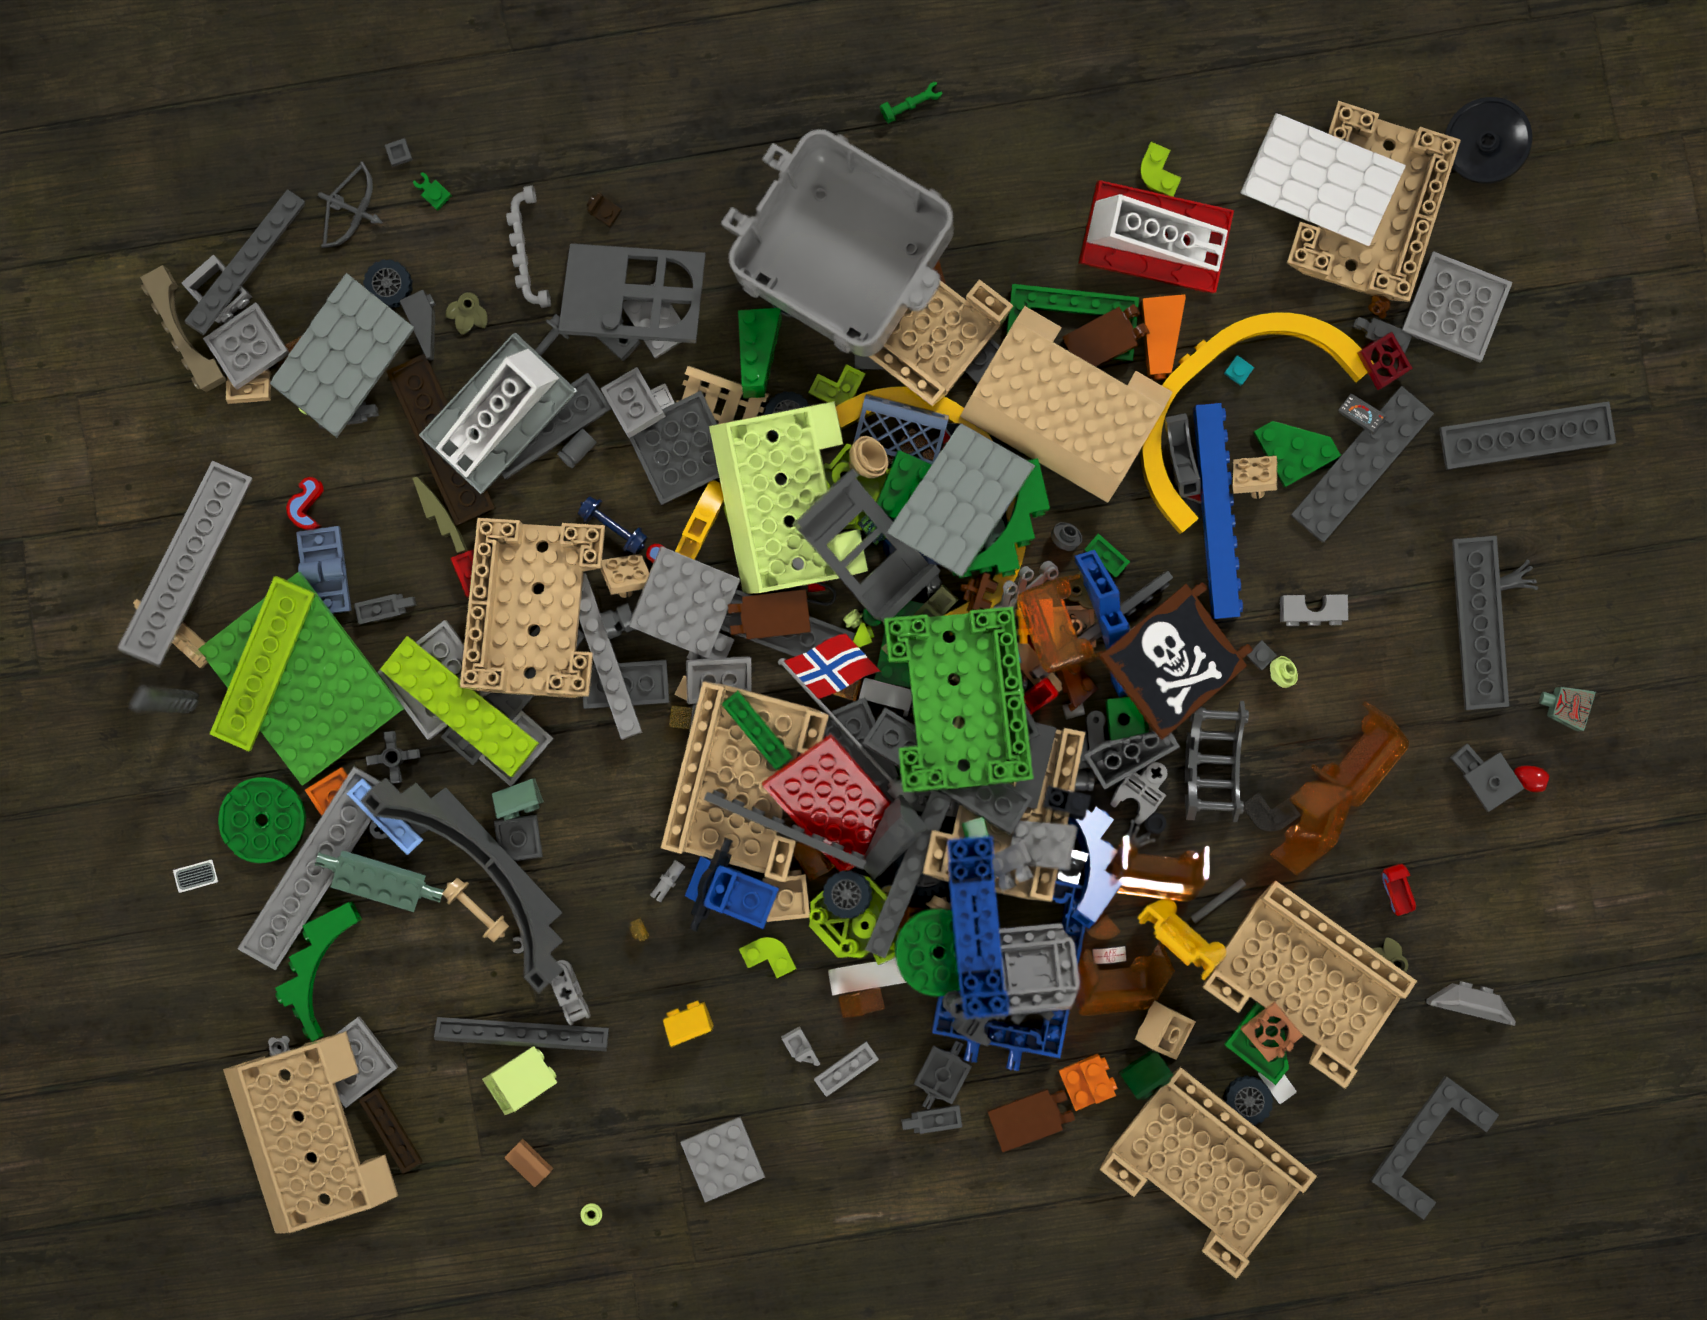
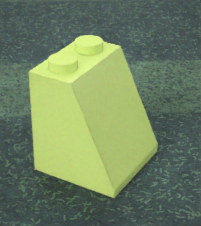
M534 1046L482 1079L505 1115L515 1112L557 1083L555 1072L551 1067L546 1066L543 1061L545 1059L543 1053Z

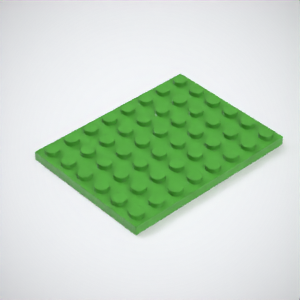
M297 572L287 580L316 593L301 572ZM317 593L260 728L261 733L302 786L404 710V707ZM265 598L198 649L206 657L207 662L227 688H229Z

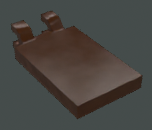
M1133 304L1123 312L1120 307H1117L1063 336V339L1070 353L1097 368L1139 346L1137 339L1146 336L1150 332L1144 323L1133 328L1130 319L1141 315L1137 306Z
M806 589L742 597L743 603L728 604V613H741L742 625L730 626L731 635L746 634L747 640L811 632Z
M1047 1088L987 1111L1002 1152L1063 1130L1061 1124L1075 1120L1071 1109L1060 1113L1057 1103L1068 1100L1064 1089L1049 1094Z

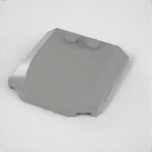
M1062 924L999 929L1005 991L1008 994L1009 1014L1007 1015L1071 1009L1080 982L1075 944L1064 931Z

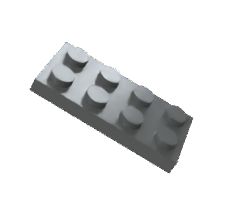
M667 660L618 663L633 705L670 703ZM592 665L589 696L583 697L584 709L610 707L595 665Z

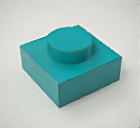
M1237 355L1224 374L1241 386L1254 367Z

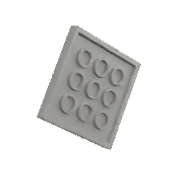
M1433 251L1404 321L1402 331L1464 357L1481 362L1513 282Z
M660 546L628 626L709 658L728 611V604L732 601L740 579Z
M444 620L416 643L461 679L464 643L448 621ZM378 671V674L427 740H431L448 726L384 672ZM475 690L484 698L490 694L489 692Z

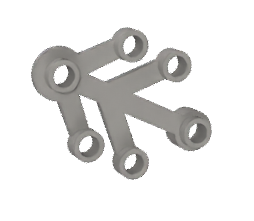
M1051 561L1044 562L1039 569L1040 575L1027 587V581L1033 578L1034 572L1028 566L1021 568L1018 585L1011 580L1005 582L1001 603L996 604L993 608L1013 607L1014 618H1018L1015 615L1017 601L1025 600L1026 604H1030L1029 600L1051 599L1045 592L1036 595L1031 594L1046 580L1056 579L1059 574L1058 567ZM1015 594V597L1010 601L1011 595ZM1030 615L1026 616L1027 621H1030Z

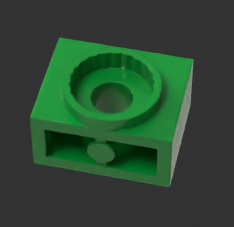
M1129 697L1105 700L1110 741L1149 733L1148 723L1144 722L1143 715ZM1122 713L1128 716V723L1124 726L1118 722V716Z

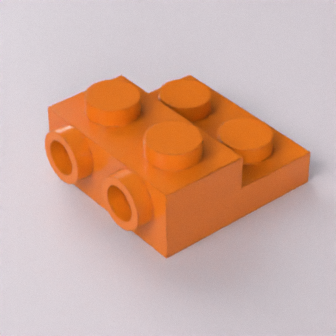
M1098 1053L1058 1070L1075 1111L1116 1096L1114 1091L1118 1089L1113 1077L1109 1078L1106 1070H1109V1066L1105 1057L1100 1058Z

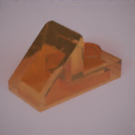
M880 987L838 996L843 1018L863 1016L865 1013L885 1009Z

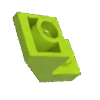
M861 623L853 642L859 648L872 643L871 638L874 637L870 625L866 627L865 623Z

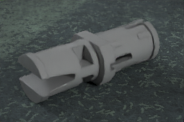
M674 860L665 875H661V881L650 896L655 898L660 891L661 893L656 900L662 902L669 889L676 885L675 881L683 869H685V866Z

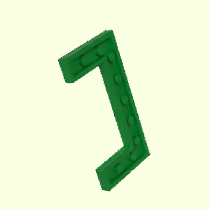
M1012 284L1010 303L1013 305V308L1008 316L1007 334L1024 306L1029 309L1102 316L1117 307H1120L1122 312L1133 304L1138 308L1139 297ZM1137 317L1130 319L1133 328L1136 327ZM1134 348L1113 360L1132 362Z

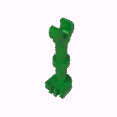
M937 82L930 83L928 89L912 98L909 96L905 98L904 102L892 108L888 102L880 105V111L888 124L893 122L895 115L907 109L912 110L915 108V105L925 100L939 99L943 93L935 94L932 92V89L937 87Z

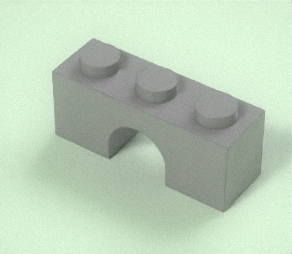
M1305 595L1280 596V622H1286V626H1299V622H1308V626H1320L1321 622H1329L1330 626L1342 625V621L1348 620V595L1322 596V607L1318 612H1312L1306 607Z

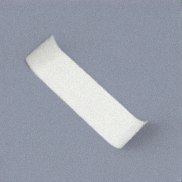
M895 958L882 965H878L877 962H870L828 970L832 996L906 983L898 971Z

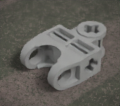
M1152 762L1145 766L1140 774L1135 772L1122 779L1113 794L1110 805L1115 808L1120 801L1134 798L1138 803V814L1134 821L1137 825L1141 824L1155 812L1167 796L1158 789L1167 777L1166 767L1161 763ZM1152 768H1153V769L1159 768V770H1158V773L1160 774L1159 777H1156V776H1154L1153 778L1151 777L1152 774H1153V773L1151 772V769H1152ZM1129 779H1130L1131 781H1133L1135 784H1137V785H1138L1139 787H1141V788L1139 789L1137 786H1135L1133 783H1131V782L1129 781ZM1145 791H1146L1147 793H1149L1150 795H1152V796H1153L1154 798H1156L1157 800L1155 801L1153 798H1151L1149 795H1147V794L1145 793Z
M559 960L557 963L564 969V976L558 975L551 982L559 1005L562 1006L565 1018L571 1026L575 1021L584 1017L590 1018L591 1015L571 964L568 961ZM571 989V993H566L565 990Z

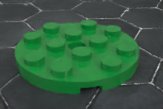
M268 777L251 778L239 783L224 798L218 817L219 831L224 843L238 857L253 863L273 862L287 856L301 841L306 826L304 805L295 790L286 783ZM260 814L266 815L268 819L265 826H260L257 823V817Z
M933 908L917 913L904 924L895 943V962L900 975L908 985L926 995L945 996L950 991L960 990L952 911L948 909ZM937 946L943 948V955L939 958H935L932 955L933 949Z

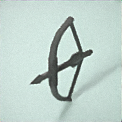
M362 161L330 196L322 192L318 193V197L327 200L322 248L341 245L347 241L359 227L358 225H360L359 223H361L363 217L371 220V224L383 223L376 214L373 216L365 211L370 203L373 182L367 167ZM363 168L367 177V189L357 209L344 203V198L337 195V193ZM330 207L336 210L344 208L355 213L351 226L345 235L335 242L327 243Z

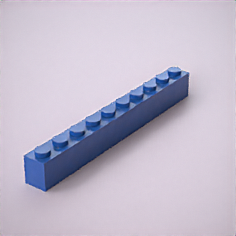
M1221 403L1195 405L1193 407L1198 473L1201 484L1200 496L1212 619L1240 617V612H1243L1242 599L1239 600L1238 591H1241V580L1237 578L1236 570H1239V559L1235 557L1234 551L1237 548V537L1233 536L1232 528L1236 524L1235 515H1231V506L1234 504L1233 494L1229 493L1232 477L1231 472H1227V463H1230L1229 451L1225 450V442H1228L1227 429L1223 427V421H1226L1225 408H1222Z

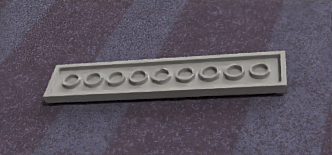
M214 461L211 462L118 646L119 651L155 666H161L252 483V477Z
M353 766L238 946V950L274 970L277 969L303 928V925H305L333 881L335 874L333 870L315 866L318 853L321 852L336 858L341 855L342 850L351 853L372 820L347 793L362 778L371 787H374L381 781Z

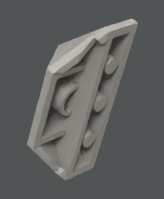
M1460 981L1459 985L1452 983L1426 999V1003L1431 1006L1513 1026L1516 1023L1501 997L1494 994V989L1481 986L1480 990L1472 988L1473 984Z

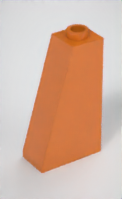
M1185 294L1143 298L1140 302L1142 323L1147 326L1150 332L1144 336L1148 378L1153 377L1155 381L1167 379L1166 376L1172 373L1186 299Z

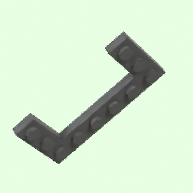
M1444 1076L1370 1179V1181L1423 1220L1436 1202L1405 1180L1402 1175L1451 1107L1485 1132L1490 1129L1499 1114L1447 1076Z

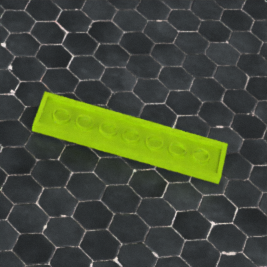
M274 576L210 735L246 751L252 750L316 593L278 576Z
M409 636L405 637L380 669L510 777L515 775L539 745V742L475 690L461 688V679Z

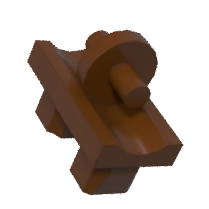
M985 572L982 575L978 574L976 580L969 579L968 585L961 584L960 590L965 592L963 599L969 601L968 612L991 608L992 601L983 598L984 592L994 594L998 582L989 578L990 574Z

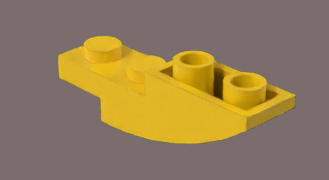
M715 480L708 483L682 533L675 552L696 560L708 532L724 503L721 483Z

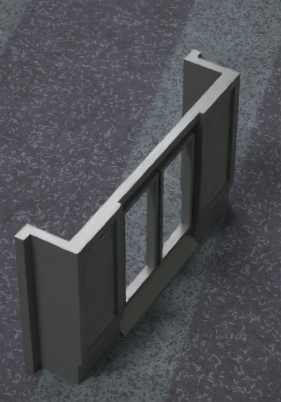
M851 469L792 525L829 565L872 617L884 623V618H893L940 570L936 565L928 564L916 549L887 533L893 521L856 479L858 474L854 469ZM863 511L876 528L840 562L826 545ZM882 533L895 550L859 584L845 567Z

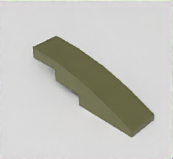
M414 477L413 481L426 518L429 520L436 518L441 535L444 537L451 536L458 554L467 552L468 550L462 535L448 510L420 478Z
M943 584L913 616H943L959 599ZM886 643L881 649L888 655Z

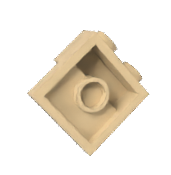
M801 870L788 871L789 875H787L786 882L768 877L763 878V882L780 888L767 922L809 918L806 874H801Z

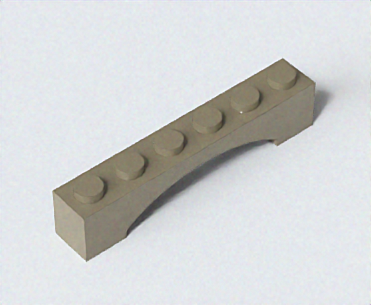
M162 265L140 277L143 282L141 287L147 296L150 295L153 303H151L153 310L157 315H161L163 319L161 324L164 330L173 337L172 345L184 357L181 359L184 367L187 370H191L194 376L191 379L196 388L208 392L226 382L227 376L219 362L214 358L208 360L202 356L185 336L175 309V289L179 287L169 269Z

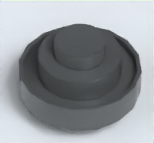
M1060 522L1051 531L1052 541L1060 549L1074 551L1082 542L1080 531L1072 524Z

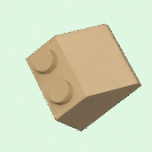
M1154 1001L1135 1039L1149 1048L1177 1060L1196 1021Z

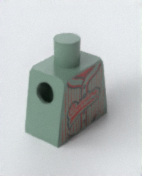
M1556 687L1553 694L1542 692L1539 704L1549 707L1548 717L1575 731H1584L1596 692Z

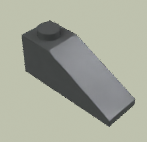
M421 290L401 299L400 302L410 324L414 327L415 335L426 358L432 361L434 360L435 310L433 306L436 304L431 294L427 295L424 290Z

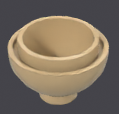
M862 436L852 444L849 453L850 469H854L857 474L867 478H876L886 472L888 457L884 447L876 439Z

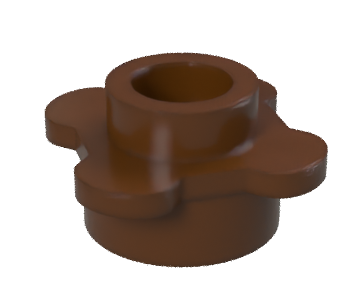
M1374 295L1368 309L1370 312L1378 315L1379 318L1384 319L1387 316L1386 312L1390 309V301L1384 296Z

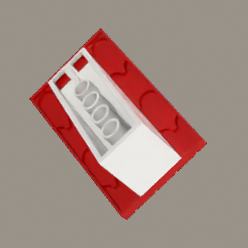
M1101 180L1097 181L1079 264L1197 291L1216 293L1234 210Z

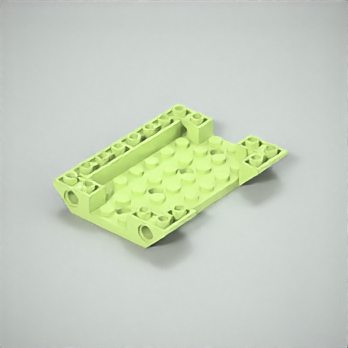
M835 401L709 426L742 591L747 594L763 593L838 579L839 577L798 530L795 527H787L784 523L787 515H791L797 520L828 490L820 449L843 444ZM770 430H775L778 433L779 437L776 442L768 440L767 434ZM778 473H784L787 476V482L784 485L776 482V475ZM860 529L840 532L826 545L840 562L862 542ZM864 550L845 567L852 575L868 571ZM795 558H801L804 561L802 569L794 568L793 560Z

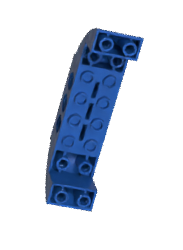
M992 836L948 840L949 890L956 963L964 1017L975 1018L1009 1014L1008 994L1005 991L992 861V858H994Z

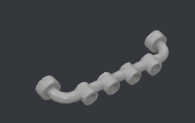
M533 185L525 186L523 192L517 193L513 197L511 213L506 214L508 225H513L514 233L509 234L510 244L512 247L516 246L517 254L512 255L513 265L515 268L519 267L520 275L515 276L517 288H522L523 295L528 302L540 304L541 308L551 306L549 291H538V296H535L531 293L530 289L531 280L528 274V259L525 253V237L522 231V216L519 204L523 200L527 204L535 203L536 192Z

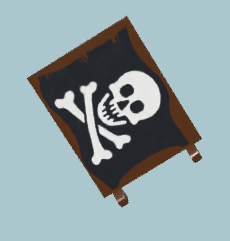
M1203 582L1195 585L1192 589L1187 584H1184L1099 656L1161 740L1167 737L1247 666L1243 658L1253 651L1249 644L1240 647L1236 651L1197 599L1200 594L1207 590V586Z

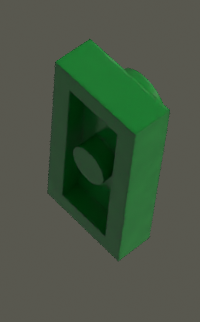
M1097 534L1084 549L1085 552L1095 550L1106 570L1114 578L1130 563L1127 558L1100 534Z

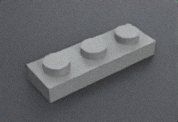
M866 1041L816 1076L814 1080L827 1097L874 1064L879 1058Z

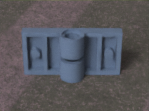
M340 526L296 532L300 558L298 571L306 578L332 614L352 611Z

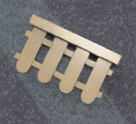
M687 366L685 374L689 376L688 381L684 380L682 384L686 386L682 399L699 391L706 393L705 399L715 420L719 421L718 424L735 421L734 418L739 405L746 407L743 419L757 417L759 412L763 413L764 407H761L762 401L768 402L770 396L769 393H766L765 397L749 398L748 402L741 400L743 394L742 384L692 366ZM702 380L709 383L708 388L701 386ZM722 387L730 390L728 395L721 393ZM719 398L726 400L722 415L714 413Z
M138 599L133 602L136 609H138L141 603ZM182 622L172 643L199 668H203L208 662L198 649L206 642Z

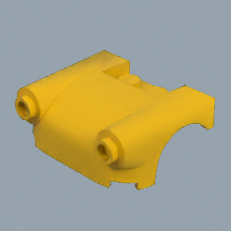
M1163 898L1148 905L1138 917L1139 923L1145 924L1147 921L1155 924V937L1187 966L1192 962L1197 967L1202 966L1205 970L1202 974V979L1205 980L1225 959L1227 952L1225 946L1220 942H1211L1209 944L1176 915L1177 906L1172 899Z

